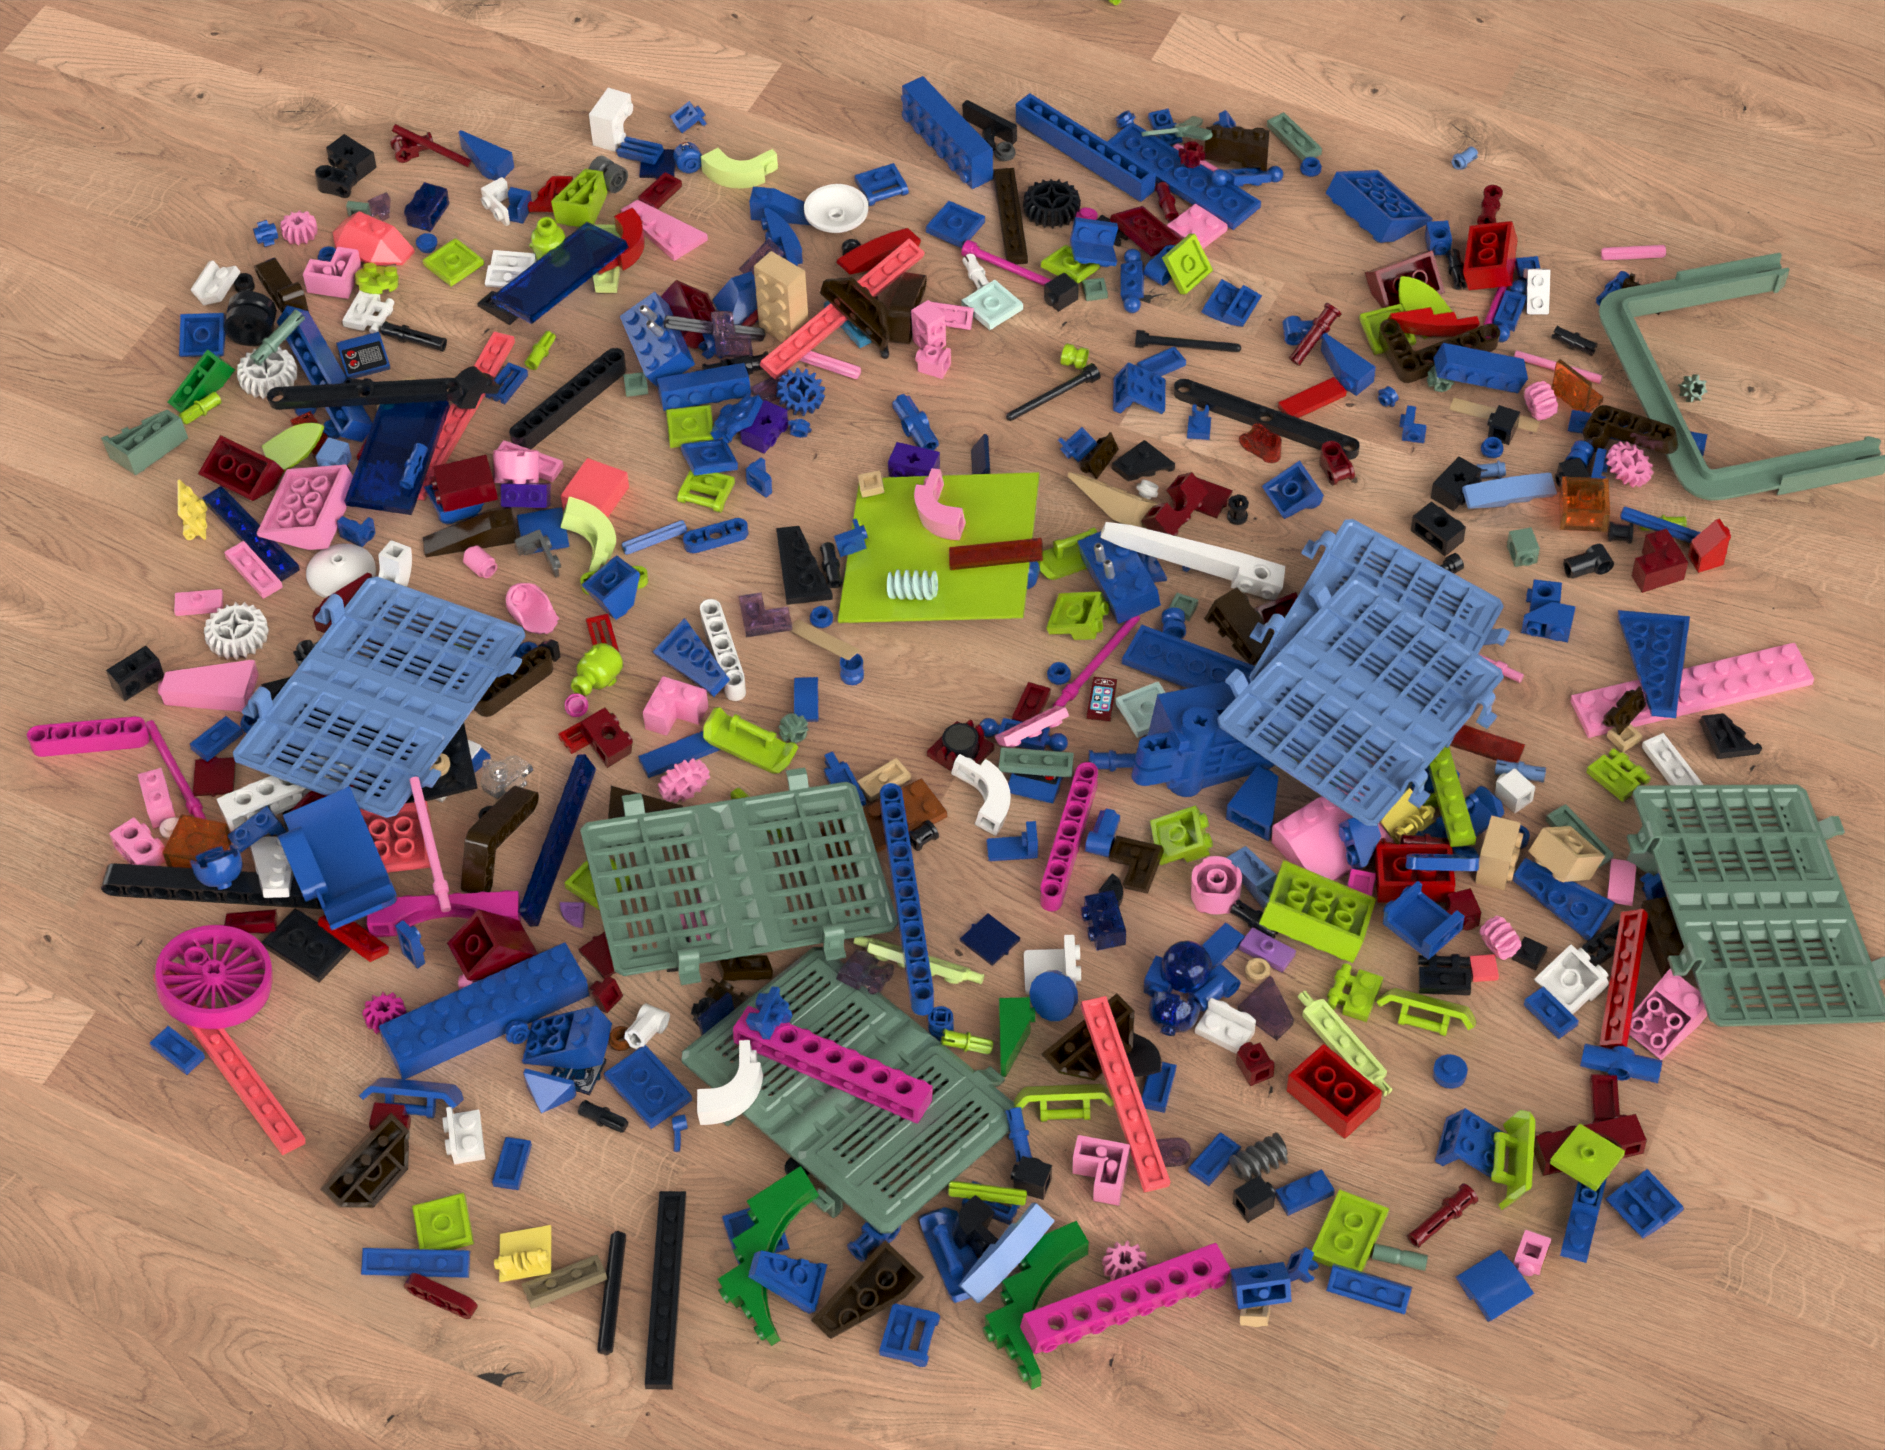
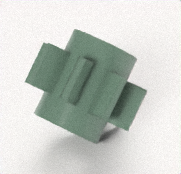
M1435 366L1427 372L1429 376L1427 378L1428 386H1434L1435 391L1445 392L1454 385L1453 380L1438 378Z
M1693 374L1692 377L1683 376L1684 381L1678 384L1681 391L1679 396H1687L1686 402H1693L1694 399L1701 401V396L1708 392L1705 387L1707 381L1699 380L1700 377L1697 374Z
M788 714L780 721L778 726L780 729L779 734L784 741L789 739L790 742L799 743L807 736V731H809L807 727L808 722L803 715L798 717L797 714Z

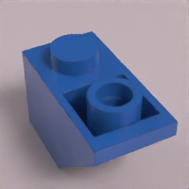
M1550 602L1524 615L1521 633L1568 643L1576 606Z
M1350 818L1338 824L1339 837L1346 847L1347 862L1352 869L1359 870L1367 866L1376 848V844H1378L1381 838L1378 825L1366 826L1356 818Z

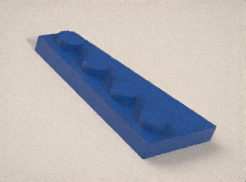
M685 618L653 651L657 658L700 688L706 689L707 693L713 697L730 681L729 677Z
M1527 858L1523 860L1513 875L1512 881L1587 941L1595 937L1614 908L1615 902L1573 881L1560 882L1552 876V872L1549 869Z

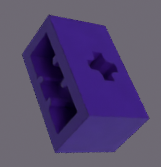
M764 400L752 426L740 430L741 443L765 454L770 447L775 445L777 438L789 426L787 409Z
M896 442L888 460L889 477L929 476L931 468L940 469V452Z
M507 482L501 484V507L547 508L551 506V483L512 484Z

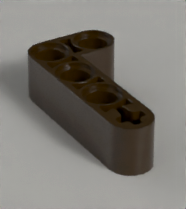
M275 257L254 265L260 282L281 313H283L287 305L309 311L301 285L298 282H291Z
M904 272L889 306L890 338L888 342L911 343V310L921 303L926 290L927 275Z
M1608 405L1596 407L1583 429L1584 440L1593 446L1594 452H1597L1598 448L1604 449L1611 437L1663 454H1672L1679 446L1676 430L1673 426Z
M539 646L522 656V663L513 675L507 673L496 677L474 707V710L481 716H492L548 677L553 672L550 650Z

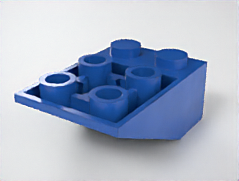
M597 1006L532 1021L522 1062L524 1064L571 1069H585L603 1065L612 1023Z

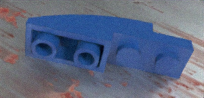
M768 207L763 208L764 217H761V225L763 230H767L765 232L767 245H771L774 253L778 252L779 256L794 265L803 264L802 248L795 232L776 212Z
M1607 1178L1596 1192L1578 1181L1560 1256L1587 1263Z

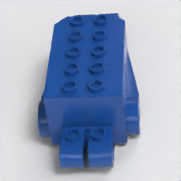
M1247 677L1246 680L1248 684H1250L1251 681L1249 677ZM1220 682L1157 694L1148 736L1139 740L1131 777L1136 784L1141 786L1166 783L1168 789L1176 795L1192 797L1197 795L1203 788L1249 776L1257 766L1269 770L1275 764L1219 727L1218 717L1236 699L1230 685Z

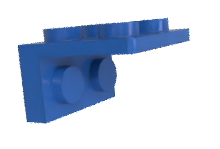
M1075 217L1070 236L1074 260L1082 264L1095 263L1103 267L1116 266L1117 259L1113 245L1118 230L1117 223Z
M1128 362L1114 376L1113 411L1121 414L1133 402H1136L1163 414L1165 412L1166 380L1159 375Z
M1464 1108L1446 1117L1435 1162L1445 1166L1460 1159L1491 1178L1494 1166V1134L1503 1131Z

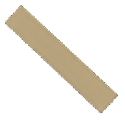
M1453 398L1449 410L1487 420L1490 414L1495 413L1497 410L1496 408L1458 398ZM1520 415L1518 428L1537 432L1541 420L1538 421L1537 419Z
M799 619L786 628V630L846 660L851 659L860 651V649Z

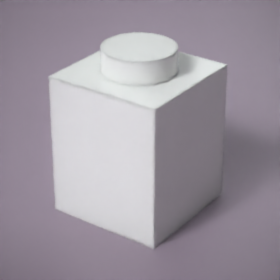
M1514 768L1507 774L1503 773L1496 780L1494 795L1513 813H1517L1533 801L1535 786Z

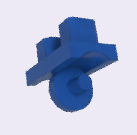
M772 986L769 993H759L756 998V1006L760 1012L749 1013L746 1018L749 1029L759 1031L763 1039L770 1040L776 1026H780L781 1023L790 1022L793 1016L792 1012L788 1009L789 1003L779 994V987Z

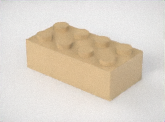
M770 251L754 265L759 328H763L765 333L772 335L782 343L809 321L805 270Z

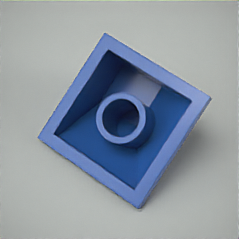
M752 271L732 277L713 298V304L724 323L741 325L757 309L755 277Z
M616 555L585 581L582 587L607 614L617 620L634 606L640 573Z

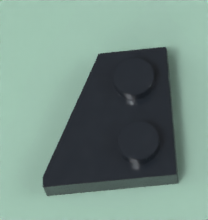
M1143 440L1112 463V470L1127 481L1137 480L1140 477L1154 476L1156 471L1168 469V472L1175 470V463L1146 440Z
M1724 713L1703 715L1699 723L1717 759L1760 754L1762 750L1759 743L1753 745L1745 738L1746 732L1736 726Z

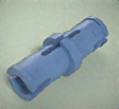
M1497 759L1495 775L1507 774L1515 768L1527 780L1544 783L1546 767L1527 765L1522 761L1515 763Z

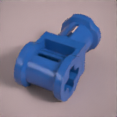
M866 1222L861 1227L862 1234L854 1242L851 1241L847 1244L848 1250L857 1260L865 1262L867 1255L875 1247L878 1248L885 1240L888 1243L892 1242L898 1235L901 1226L893 1233H879Z

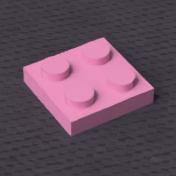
M1194 204L1170 222L1167 227L1182 240L1188 234L1195 233L1202 249H1204L1227 231L1228 224L1199 205Z

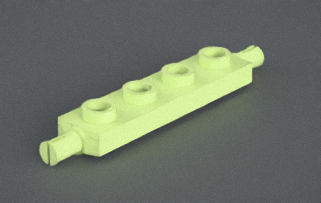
M864 936L854 938V944L866 947L867 953L873 954L875 959L880 961H888L889 959L897 962L898 966L905 968L901 946ZM928 955L931 976H935V974L942 976L945 981L953 984H958L964 980L979 983L980 985L983 983L984 974Z
M1307 991L1301 992L1298 995V999L1306 1006L1302 1017L1333 1052L1382 1091L1383 1096L1390 1094L1392 1088L1384 1080L1387 1070L1324 999L1314 1001Z

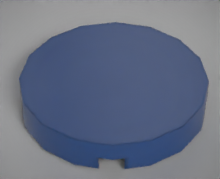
M1048 970L1036 976L1031 983L1029 991L1030 1002L1035 1007V1011L1042 1018L1049 1021H1061L1071 1016L1078 1003V992L1073 980L1069 976L1066 977L1064 974H1061L1063 972L1058 970Z

